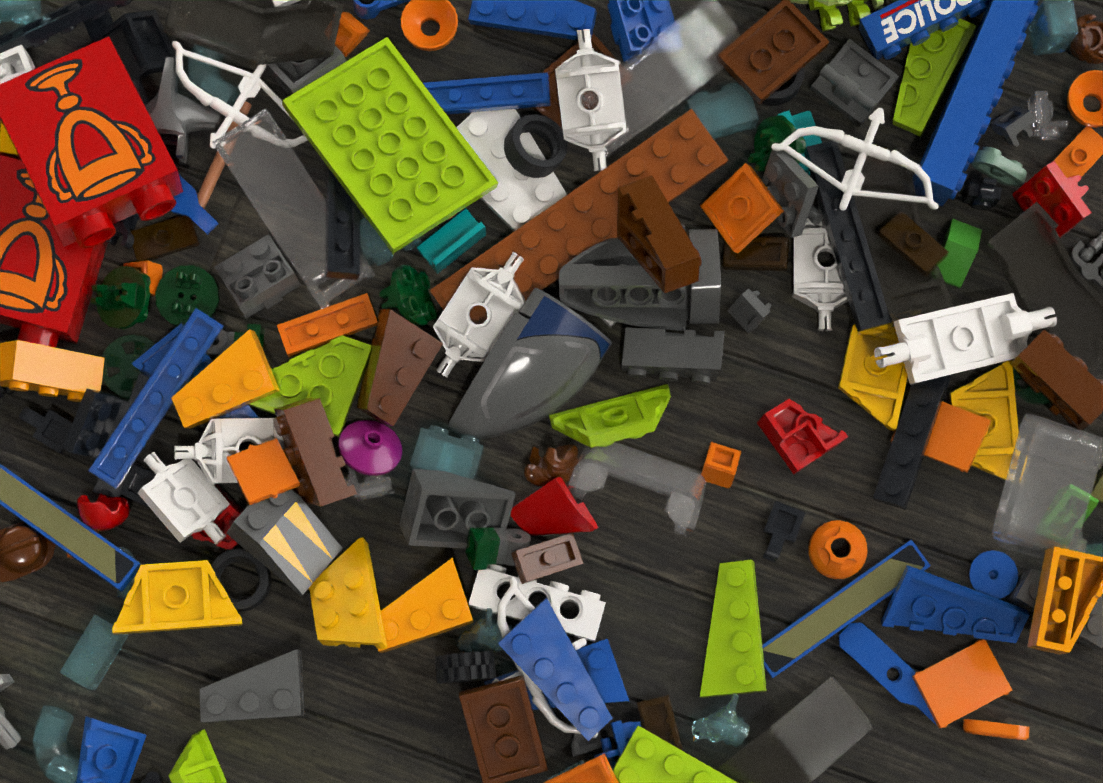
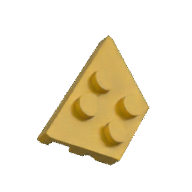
M919 310L899 316H890L891 323L861 332L857 331L854 324L850 331L838 389L891 431L897 429L908 375L904 362L879 368L876 361L888 356L884 355L875 358L874 350L877 347L899 343L894 321L921 315L922 311Z
M1011 360L1002 363L995 369L950 393L949 404L991 420L988 431L971 466L1019 485L1023 483Z
M361 537L326 568L309 587L317 640L323 645L338 646L345 644L348 647L360 648V645L363 644L374 645L377 649L387 648L369 546L366 540Z
M208 560L140 565L133 586L123 603L124 606L112 627V633L116 635L242 625V618Z

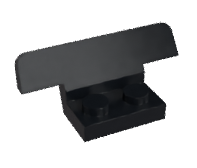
M106 10L105 14L99 19L83 21L92 43L108 36L110 37L138 94L146 106L150 101L141 81L149 74L163 72L166 57H173L174 67H176V53L156 10L126 13L114 22L109 11Z
M139 374L129 401L110 393L86 388L63 449L74 454L90 456L96 459L150 377L145 374ZM129 471L116 489L98 478L93 492L112 498L119 497Z

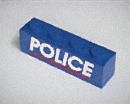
M898 0L860 19L859 31L873 57L877 60L883 57L885 60H888L902 52L901 48L911 43L913 46H917L930 38L929 34L939 29L942 32L952 29L959 23V19L967 15L970 18L980 15L986 11V6H988L990 0Z

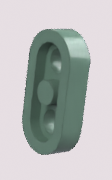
M983 147V150L977 151L972 162V166L992 179H997V182L1013 187L1024 185L1027 171L1022 168L1023 165L1020 162L1005 158L1001 155L1002 152L993 147Z

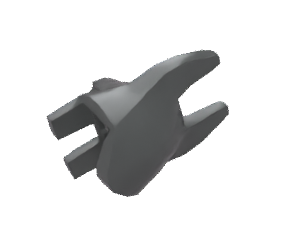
M166 57L159 92L145 107L164 144L177 145L176 157L179 158V164L186 165L190 144L188 134L201 130H215L220 125L222 114L177 93L178 75L176 67H174V58Z

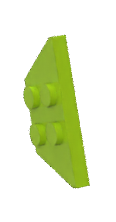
M668 384L551 414L549 415L551 427L590 448L596 446L606 447L615 441L627 438H640L646 433L655 431L671 398Z
M205 729L191 736L168 775L171 783H227Z

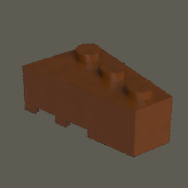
M653 176L619 186L618 239L664 294L698 282L699 267L702 264L701 256L693 246Z
M380 309L375 339L372 340V352L368 368L365 370L357 408L384 425L394 426L443 343L391 309Z
M1044 329L1010 364L1035 393L1041 392L1050 400L1052 405L1048 409L1054 416L1060 413L1071 425L1067 431L1074 437L1088 427L1103 412V380L1096 379L1087 371L1088 367L1082 359L1072 356L1063 348L1064 344L1059 337L1053 333H1048Z
M309 397L275 408L276 417L273 418L275 430L283 438L285 445L283 451L300 482V486L293 488V491L305 503L320 507L356 495L357 492L354 485L347 487L340 469L345 467L346 464L342 456L336 458L331 440L335 436L320 398Z

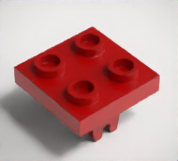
M1055 161L1042 168L1012 194L1048 246L1091 214V211L1081 199L1089 190L1088 186H1078V182L1081 180L1080 175L1066 178Z

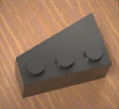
M625 328L621 371L627 372V376L634 378H646V374L659 375V379L664 381H678V377L691 378V383L708 385L710 380L716 381L721 371L725 331H715L714 337L696 335L695 330H685L684 334L666 332L665 329Z
M1030 569L1023 572L1016 587L1007 599L1015 605L1028 610L1032 615L1034 613L1041 571ZM1103 594L1098 598L1089 614L1088 621L1076 640L1091 650L1103 648Z
M293 650L200 688L201 723L305 716L302 650Z

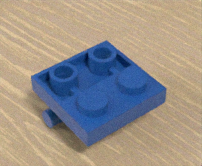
M609 0L610 3L607 6L612 20L610 28L615 44L619 45L624 64L634 62L636 60L635 55L677 52L682 48L669 0Z

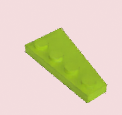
M959 19V23L952 29L945 32L939 29L929 34L930 38L917 46H913L912 43L910 44L893 117V125L922 137L976 32L977 25Z
M744 560L720 563L700 697L765 692L767 689L754 561Z

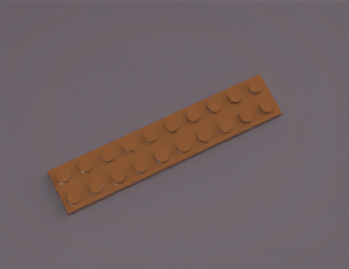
M690 109L439 283L430 292L444 310L472 267L499 270L500 267L503 268L512 252L518 254V257L524 258V261L515 272L513 279L525 300H527L534 288L543 291L558 281L560 269L577 255L609 238H617L619 186L653 176L666 200L670 203L728 163V159L695 112ZM477 305L471 309L470 318L475 324H482L487 319V311L483 306Z

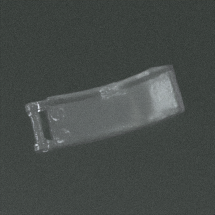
M717 0L700 1L657 38L619 66L626 128H629V132L606 147L605 157L663 117L724 68L716 60L717 56L740 37L741 34ZM587 91L582 97L583 106H586L588 110L594 109L599 100L597 94L593 91Z
M266 108L212 142L253 208L321 309L329 306V301L365 278L369 280L375 276L374 271L360 252V276L358 280L340 279L322 291L318 287L330 279L325 277L326 200Z

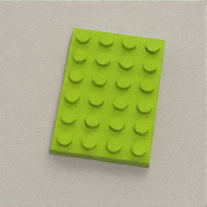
M388 37L282 100L284 109L392 254L498 186L497 180Z

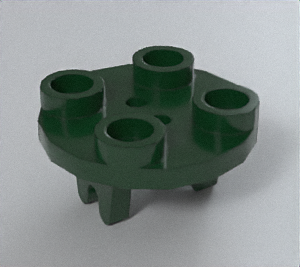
M783 115L771 116L762 121L757 128L754 138L755 153L750 154L748 157V162L757 163L755 166L756 171L765 172L772 151V144H780L796 131L794 125ZM799 137L789 147L799 154H803L806 150L805 139Z
M193 265L179 266L168 271L159 281L155 292L156 305L161 316L174 326H178L181 323L185 325L196 308L212 317L219 304V288L214 278L204 269ZM184 294V297L179 298V295ZM193 295H196L195 300L191 299Z
M409 265L396 267L392 272L391 285L379 292L380 297L388 298V301L382 304V308H398L399 313L417 327L424 326L429 321L434 320L437 316V311L428 291L430 289V280L427 274L423 271L418 273Z
M121 266L113 269L105 276L101 285H93L92 290L97 292L98 295L91 298V303L97 306L102 321L109 327L122 330L133 327L136 323H143L148 317L150 277L137 268Z

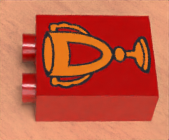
M109 36L0 84V120L64 247L76 241L79 247L83 249L95 247L106 242L116 233L113 224L138 213L142 221L153 220L163 216L175 207L176 200L174 196L183 192L178 170Z
M0 155V323L19 328L17 340L54 348H56L59 339L77 344L93 294L92 286L96 284L108 242L83 249L79 247L76 241L64 247L21 160Z

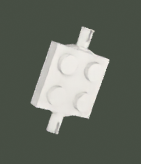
M155 452L149 454L143 461L146 462L156 475L152 481L139 490L138 495L180 543L193 533L203 530L214 541L215 545L221 542L226 537V534L214 523V520L230 505L227 499L215 486L210 485L205 474L192 459H183L176 464L165 466Z

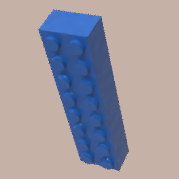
M1039 0L989 1L919 164L930 177L933 201L939 206L943 207L948 198L954 200L957 192H960L966 180L967 174L962 171L966 172L969 164L973 162L979 146L976 144L988 128L991 120L989 115L993 107H996L1002 95L1003 89L1001 87L1015 64L1013 59L1024 43L1027 35L1025 31L1035 17L1039 7L1037 6ZM915 174L908 192L916 196L925 197L923 182Z

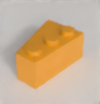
M249 329L172 397L184 428H194L210 421V419H215L280 391L256 332Z
M20 340L0 343V386L8 387L15 391H37L39 395L58 397V394L66 395L69 401L81 402L86 388L101 391L105 358Z
M1055 546L1045 550L1028 648L1059 655L1070 653L1090 617L1089 614L1098 598L1103 594V557Z
M453 558L381 610L387 648L378 649V652L384 653L474 623Z

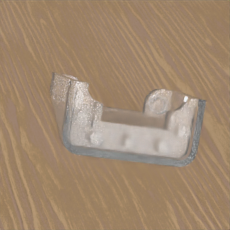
M1025 414L993 526V539L999 547L1044 558L1045 550L1054 546L1082 553L1086 552L1088 540L1082 539V528L1097 472L1101 470L1103 465V437L1040 416Z
M616 442L606 447L596 446L590 448L586 445L584 446L568 484V489L573 497L582 500L587 492L597 491L598 489L603 490L608 475L668 496L664 512L668 513L669 518L674 522V533L689 538L695 529L706 490V482L701 473Z

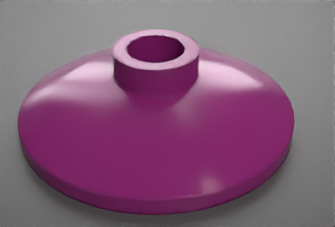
M361 420L351 423L342 431L338 441L339 453L343 457L344 462L361 474L370 476L387 474L396 468L402 457V445L396 433L386 425L376 421Z

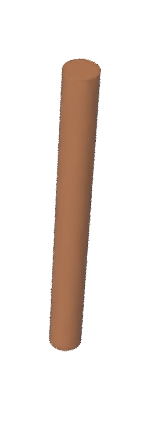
M245 101L240 112L247 116L252 105ZM235 122L231 123L223 137L225 143L219 146L197 194L199 204L204 210L241 131L242 126Z

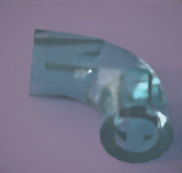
M203 30L191 52L221 62L229 50V46L216 35ZM188 58L189 80L211 96L217 97L233 106L238 97L239 89L221 77L218 67Z
M44 706L36 722L32 740L35 760L44 776L53 783H76L79 759L70 753L66 742L74 717L60 708Z

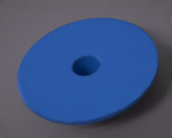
M992 550L981 553L973 560L969 570V578L975 591L1000 599L1009 595L1016 587L1018 570L1014 561L1008 555Z

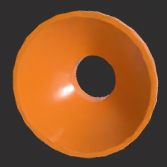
M411 0L402 12L401 28L403 34L410 44L420 50L436 51L442 49L453 40L457 32L458 16L455 8L448 0ZM428 20L435 21L440 26L438 33L433 36H427L421 31L423 23Z
M1100 70L1087 71L1079 75L1071 84L1067 94V105L1071 115L1076 121L1088 127H1103V71ZM1087 96L1096 97L1100 102V110L1097 112L1086 110L1083 105L1084 98Z
M836 520L824 523L815 530L809 540L808 554L814 568L827 578L845 579L851 577L863 567L867 558L866 539L862 532L849 522ZM841 538L848 542L850 552L846 557L839 558L832 553L831 544L835 539Z

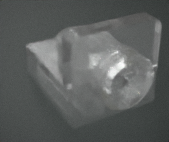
M1035 91L1027 100L1028 110L1031 111L1035 122L1029 125L1033 136H1040L1041 140H1054L1069 127L1068 121H1050L1053 118V103L1048 101V91Z
M348 467L349 475L344 476L347 487L354 485L357 492L354 498L357 502L395 493L390 477L384 478V475L367 476L364 478V483H359L357 471Z

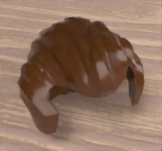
M1087 14L1077 18L1072 25L1068 40L1071 54L1078 60L1088 64H1100L1103 62V22L1098 20L1090 21L1096 18L1094 14Z
M568 444L557 448L548 447L543 458L539 456V449L533 447L528 457L530 464H527L524 469L526 480L537 486H545L553 479L561 476L566 484L574 473L578 461L577 446Z

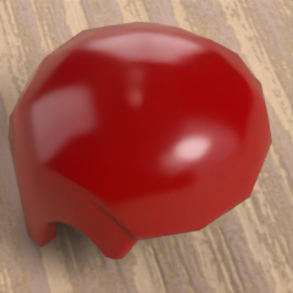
M99 494L95 502H90L87 495H81L76 499L79 515L83 523L92 529L104 531L115 528L122 524L130 513V504L123 497L112 498Z

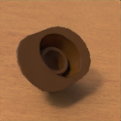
M19 522L0 530V582L13 581L45 567L53 557L55 544L24 522Z

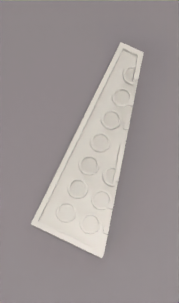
M516 109L472 112L456 128L498 182L496 189L480 199L514 232L565 197L567 193L554 172L546 177L531 178L516 171L508 162L504 152V139L517 120L521 119ZM529 132L522 133L520 141L525 151L536 159L546 160ZM601 318L610 328L616 323L615 321Z

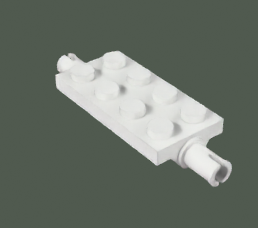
M1014 293L894 321L899 343L875 348L874 356L875 358L884 355L888 356L876 361L879 368L904 362L911 385L1013 360L1028 346V336L1032 331L1055 327L1057 318L1044 319V317L1055 314L1052 307L1032 312L1021 310L1016 304Z

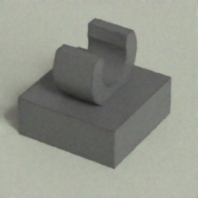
M1014 106L992 121L990 125L995 134L1004 136L1010 145L1017 147L1020 145L1016 137L1019 132L1029 138L1033 136L1029 125L1034 123L1035 119L1030 110Z
M750 289L746 290L727 310L748 334L770 313L771 304L767 303L764 305L757 298L760 294L758 290L753 292Z

